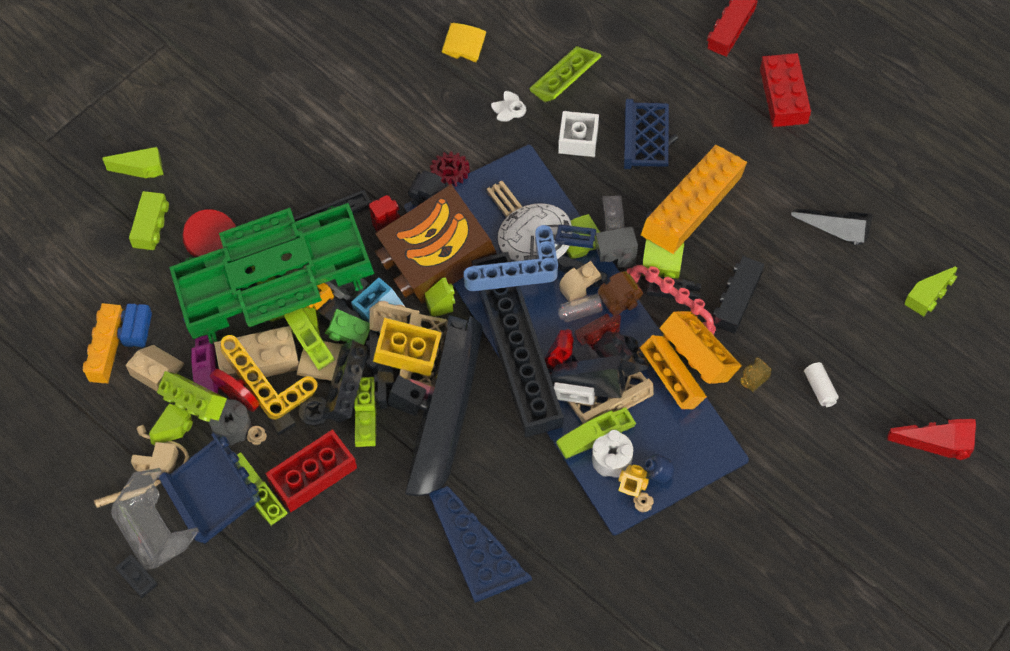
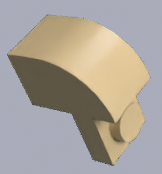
M591 261L577 270L572 268L561 279L559 284L560 291L568 302L573 304L587 295L586 288L602 278L601 274Z
M156 442L152 457L133 455L131 463L136 471L140 473H148L149 471L152 479L156 480L159 479L158 476L163 472L170 474L174 470L179 452L175 444Z

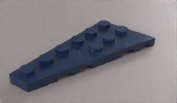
M448 486L429 494L474 603L532 580V577L522 569L520 564L510 556L503 545L477 520V517L464 506V503Z

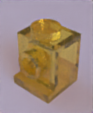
M757 357L753 366L749 365L745 368L740 382L745 388H749L753 392L770 378L772 369Z

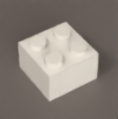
M563 111L559 137V153L595 157L599 115Z

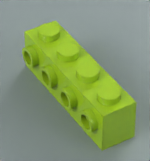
M168 371L164 372L157 390L158 394L164 396L163 400L170 403L175 402L176 407L181 409L187 408L186 412L193 415L199 414L198 418L210 422V419L219 421L227 398L179 374Z

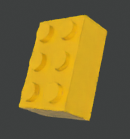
M384 318L373 362L430 376L442 332Z

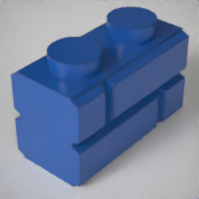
M127 304L125 311H122L121 321L123 324L122 327L118 328L117 334L122 345L129 347L146 346L152 316L148 305Z

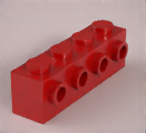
M730 0L729 7H725L723 10L722 18L716 21L715 30L713 32L710 31L707 37L709 42L708 49L727 57L755 11L758 0Z

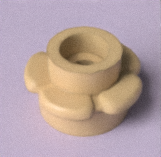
M260 426L251 427L247 435L248 441L254 445L261 444L267 437L265 430Z
M645 492L640 493L633 500L635 508L640 512L649 511L654 503L653 498Z

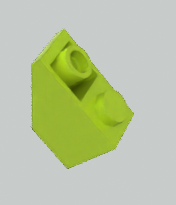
M446 277L438 281L425 293L426 304L432 317L453 312V304H455L454 289L451 283L448 284Z

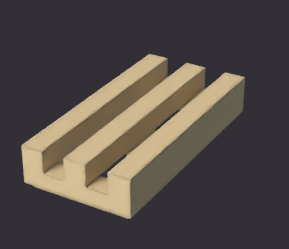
M500 181L498 185L494 184L492 188H487L488 195L506 218L512 212L522 207L503 181ZM494 192H497V194L501 197L502 201L510 209V212L507 211V209L504 207V205L501 203V201L498 199Z

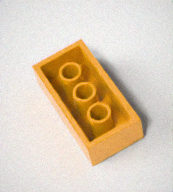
M691 311L673 312L659 328L664 333L663 336L676 346V351L688 359V364L692 368L697 369L701 374V378L706 383L728 382L742 366Z

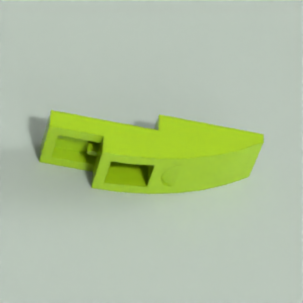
M303 308L284 314L294 334L319 371L335 361V358Z
M374 377L361 378L355 399L356 447L376 446Z
M626 407L616 412L611 410L572 430L557 440L556 444L565 459L593 448L595 440L610 431L617 430L621 433L633 428L636 422Z
M240 452L238 454L240 459L238 462L240 466L247 470L249 473L248 479L259 490L258 495L261 500L254 506L272 526L288 513Z

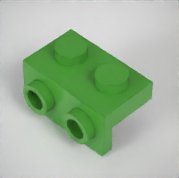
M336 309L325 334L329 335V338L334 341L341 340L348 343L354 340L364 345L370 331V323Z

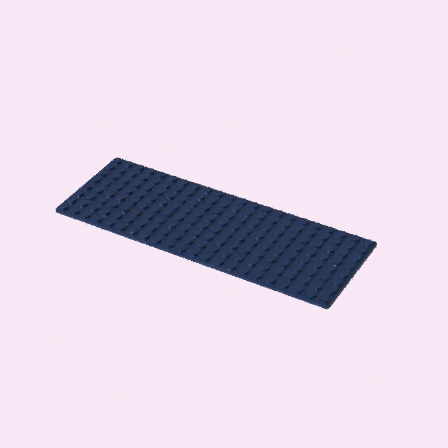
M531 145L522 147L469 173L467 179L463 178L464 183L457 182L456 187L452 184L491 239L497 254L502 253L498 243V232L506 217L488 195L487 188H492L494 184L498 185L500 181L505 183L522 207L539 203L549 204L564 211L570 220L581 217ZM494 192L498 199L501 201V203L504 205V207L507 209V211L510 212V209L502 201L501 197L497 194V192ZM409 202L404 205V210L408 213L417 206ZM597 249L589 251L587 256L575 258V260L583 264L591 261L597 270L607 274L608 283L611 282L610 277L620 273L612 261L600 262ZM567 252L563 254L564 256L569 257ZM559 269L557 278L553 282L520 286L544 358L555 342L560 330H572L574 338L572 351L586 343L595 351L593 346L607 331L634 337L639 343V348L652 335L663 336L639 300L637 301L638 305L634 309H626L619 315L613 316L598 295L600 287L590 285L586 288V296L570 304L560 291L559 284L565 274L559 271ZM463 277L452 285L473 318L481 323L483 334L499 357L479 292L467 290L464 286ZM570 356L564 363L572 362V357ZM647 359L649 368L641 371V373L653 383L654 395L627 409L636 424L633 428L621 433L628 437L633 446L631 466L638 465L644 470L645 461L653 454L667 457L674 464L675 471L670 480L665 483H659L649 479L646 490L641 491V493H648L653 498L654 503L649 511H638L633 502L635 496L619 491L621 484L618 481L619 477H605L595 470L592 462L593 448L565 459L556 441L583 425L567 401L558 400L564 417L563 428L547 432L612 535L620 534L742 467L749 461L748 456L707 397L694 409H681ZM548 369L549 374L553 372V369ZM631 378L630 380L632 385L641 383L640 379ZM598 396L596 402L604 403L608 400V397ZM581 405L580 411L583 414L591 410V406Z

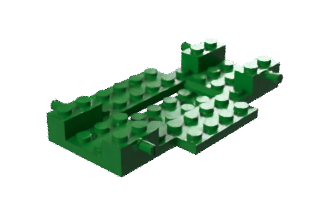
M349 203L338 207L331 206V209L329 207L327 211L296 222L291 209L287 208L220 232L219 236L223 248L196 258L189 257L185 262L169 267L189 333L193 339L208 335L209 343L211 344L218 341L215 334L216 331L230 326L227 318L243 312L248 327L322 301L317 285L335 279L338 287L353 282L355 290L359 291L358 285L360 290L363 289L360 279L374 274ZM285 253H290L292 256L289 260L283 261L281 259ZM306 265V268H304V269H302V270H299V271L290 273V274H288V275L282 276V275H284V274H285L287 271H289V270H292V269H295V268H296V269H301V268H303V267ZM254 266L255 271L253 273H245L247 267ZM276 275L282 276V277H279V278H277V279L268 281V282H266V283H263V284L254 286V287H252V288L246 289V288H248V287H249L251 284H253V283H256V282H259V281H260V282H265V281L268 280V278L273 277V276H276Z

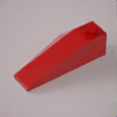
M954 419L948 420V424L937 426L936 422H932L923 428H919L917 425L891 428L887 440L941 456L963 460L970 458L974 450L976 420Z

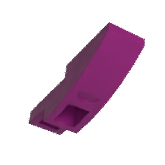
M208 335L201 336L195 339V347L192 348L193 381L218 394V387L210 378V374L216 369L215 344L209 343Z

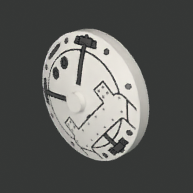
M539 203L521 207L512 212L500 226L498 243L501 252H509L512 262L538 259L535 246V230L541 225H547L553 232L558 259L569 248V245L555 243L558 225L572 226L571 221L564 211L553 205ZM561 231V233L572 234V232Z

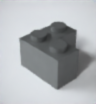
M633 226L596 233L595 245L600 262L616 260L618 268H629L636 265L638 244Z

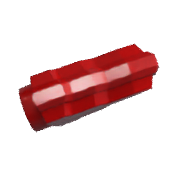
M560 330L555 342L544 358L548 369H554L556 364H563L571 356L572 344L574 342L572 330Z

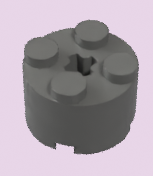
M226 400L219 421L210 419L209 422L212 432L225 436L230 445L244 441L247 438L249 429L252 427L247 408L236 400Z

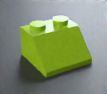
M646 239L642 265L648 269L651 266L658 268L660 271L659 277L679 279L684 243L672 254Z

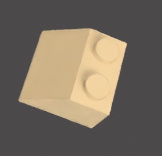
M151 345L138 350L126 364L130 376L157 391L165 371L177 374L185 364L155 345Z

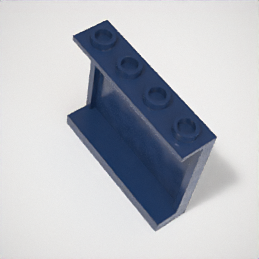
M215 433L211 434L214 438L212 442L173 473L163 472L158 476L195 541L201 543L208 542L261 500L258 495V488L248 479L249 473L244 467L240 466L238 455L229 448L230 442L223 435L220 436Z

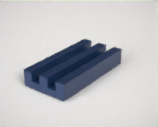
M559 224L555 243L593 249L596 229ZM561 231L572 232V234L561 233ZM577 233L588 234L590 236L579 235Z

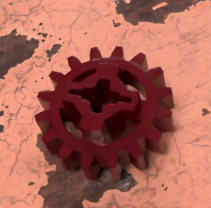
M450 151L449 155H446L444 152L442 157L437 155V160H432L430 172L442 178L441 182L444 184L447 182L449 185L453 184L456 187L457 182L464 183L463 178H468V173H470L469 162L465 156L460 157V153L453 155V152Z

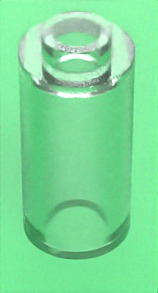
M596 293L560 304L558 314L561 320L564 319L565 322L602 312L603 309L599 295Z

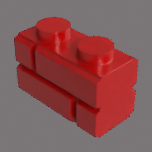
M388 195L380 198L379 201L376 200L369 203L372 225L376 232L400 218L397 212L399 210L397 202L391 200Z

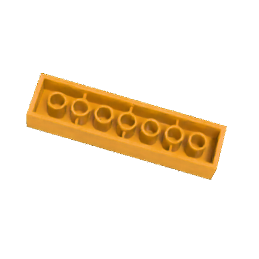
M715 145L646 219L641 236L674 254L741 179L747 162L724 148Z

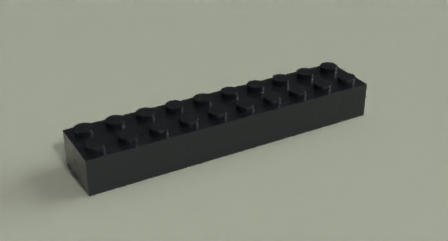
M504 252L473 260L472 266L512 261L509 252ZM520 286L478 291L525 437L563 428L564 417Z

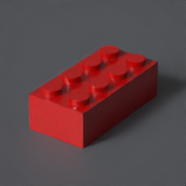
M798 53L762 56L760 72L772 127L808 124L811 109Z
M332 429L265 474L268 483L291 513L357 469V465L353 455Z

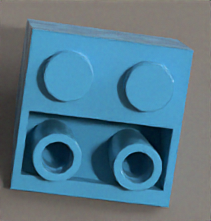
M377 278L352 301V308L360 314L361 320L370 323V308L377 304V302L386 301L392 305H403V303L390 286L380 278Z

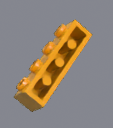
M102 303L101 309L97 311V324L92 329V343L87 348L88 358L83 363V372L89 382L106 384L109 382L119 343L118 328L122 327L123 324L121 321V313L123 311L121 305Z
M652 335L640 347L646 359L650 362L681 409H694L707 397L664 336Z

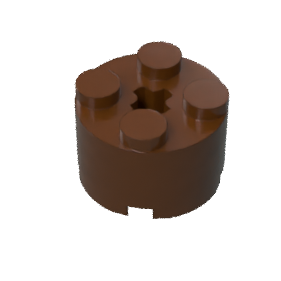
M626 271L613 275L609 278L611 282L607 285L603 283L598 289V295L613 316L619 315L626 309H634L638 305L637 301L643 295L641 288L634 278Z

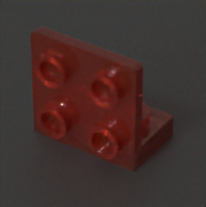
M605 314L576 330L574 335L581 345L588 343L595 350L593 346L607 331L620 333L621 316L616 314L610 318L608 314Z

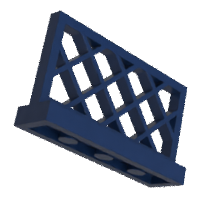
M626 99L624 169H631V166L668 167L669 104L633 103V99ZM636 109H644L647 113L640 116ZM657 109L665 110V113L660 117L654 112ZM649 115L656 119L651 124L645 120ZM641 122L647 126L643 131L636 127ZM658 123L665 127L660 132L654 128ZM649 130L656 134L651 139L645 135ZM640 137L646 141L642 146L636 143V140ZM658 138L665 142L660 147L654 143ZM649 145L656 149L651 154L645 150ZM640 152L646 156L644 160H635V156ZM660 153L664 156V160H656L654 156Z

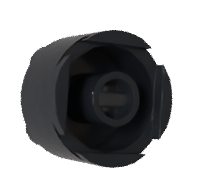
M423 171L420 174L418 172L408 190V195L412 199L411 203L418 206L448 187L449 184L441 182L442 178L434 173Z

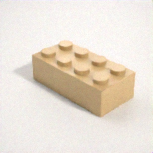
M290 326L237 337L265 377L298 370L299 361ZM221 341L214 342L219 370L224 371L236 380L240 379L220 350ZM226 342L224 347L232 350L235 345L232 342ZM237 358L235 360L240 366L246 364L244 358ZM254 373L247 375L249 381L258 379Z

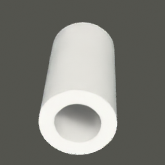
M818 362L808 366L804 373L820 405L831 407L836 404V400L839 398L822 363Z

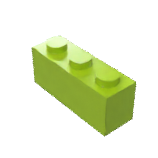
M142 192L129 236L133 248L155 250L156 244L160 241V229L164 227L165 212H168L169 202L164 194Z

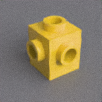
M628 465L626 470H622L618 479L621 482L619 491L638 497L642 490H646L649 479L646 478V470H643L638 465Z

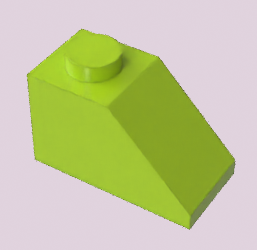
M169 403L149 433L151 444L155 445L156 442L165 443L182 438L186 431L188 432L192 427L191 414L186 412L187 410Z

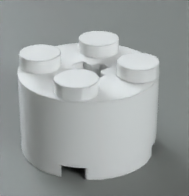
M612 430L595 440L592 462L599 474L605 477L612 476L617 478L622 470L625 471L628 465H631L633 446L624 434L617 430Z

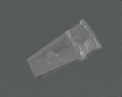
M603 196L604 231L625 228L621 196Z

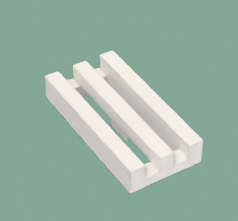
M555 382L554 390L558 400L594 405V388Z

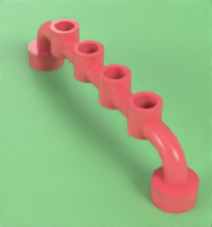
M636 265L633 268L627 269L626 272L630 273L636 283H638L642 273L648 282H655L659 285L662 292L670 293L676 297V302L687 305L691 308L690 310L693 314L701 315L706 321L703 324L714 335L716 327L713 317L704 309L705 302L703 300L695 299L693 301L690 299L689 290L686 288L678 290L673 287L674 280L670 277H665L664 279L659 277L660 271L654 266L648 269L643 265Z

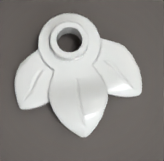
M509 91L504 92V101L491 103L492 109L498 114L497 120L510 121L514 117L519 118L526 113V107L523 102L519 101V97Z

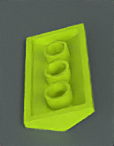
M576 46L529 89L544 102L554 100L602 56L600 53Z

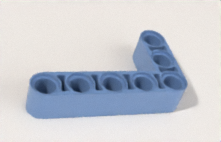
M541 225L535 230V246L538 259L468 267L464 271L465 288L469 291H480L548 283L556 280L558 261L552 229L547 225Z

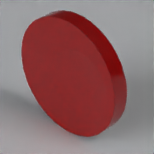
M201 210L193 214L185 223L183 242L187 251L196 258L223 248L219 233L236 226L226 214L220 211Z
M214 369L210 374L211 380L229 398L241 402L251 412L257 409L259 406L258 400L244 387L245 383L241 379L236 380L219 369Z

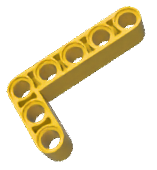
M227 335L222 339L220 345L222 354L245 383L248 390L258 400L259 405L269 418L273 420L281 418L315 393L317 388L316 380L313 377L306 376L278 395L238 339L232 335ZM232 342L235 347L232 350H228L224 347V344ZM237 358H244L246 364L240 366L235 360ZM254 373L258 379L254 382L249 381L247 375ZM304 383H310L313 389L311 391H306L303 389L302 385ZM261 389H266L269 392V396L263 398L258 392ZM288 394H294L297 400L295 402H289L286 396ZM272 405H278L281 411L279 413H273L270 410V407Z

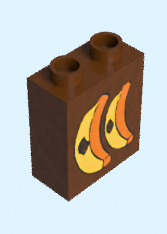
M452 184L375 233L383 246L374 252L383 266L388 270L396 265L401 274L393 279L405 298L415 293L421 304L426 302L425 293L442 278L446 277L448 284H454L464 277L465 269L472 267L473 260L497 254L491 239Z

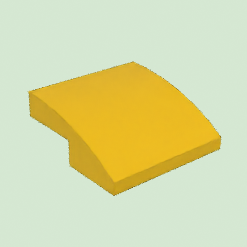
M451 23L442 53L456 59L462 56L476 62L486 31L464 24Z

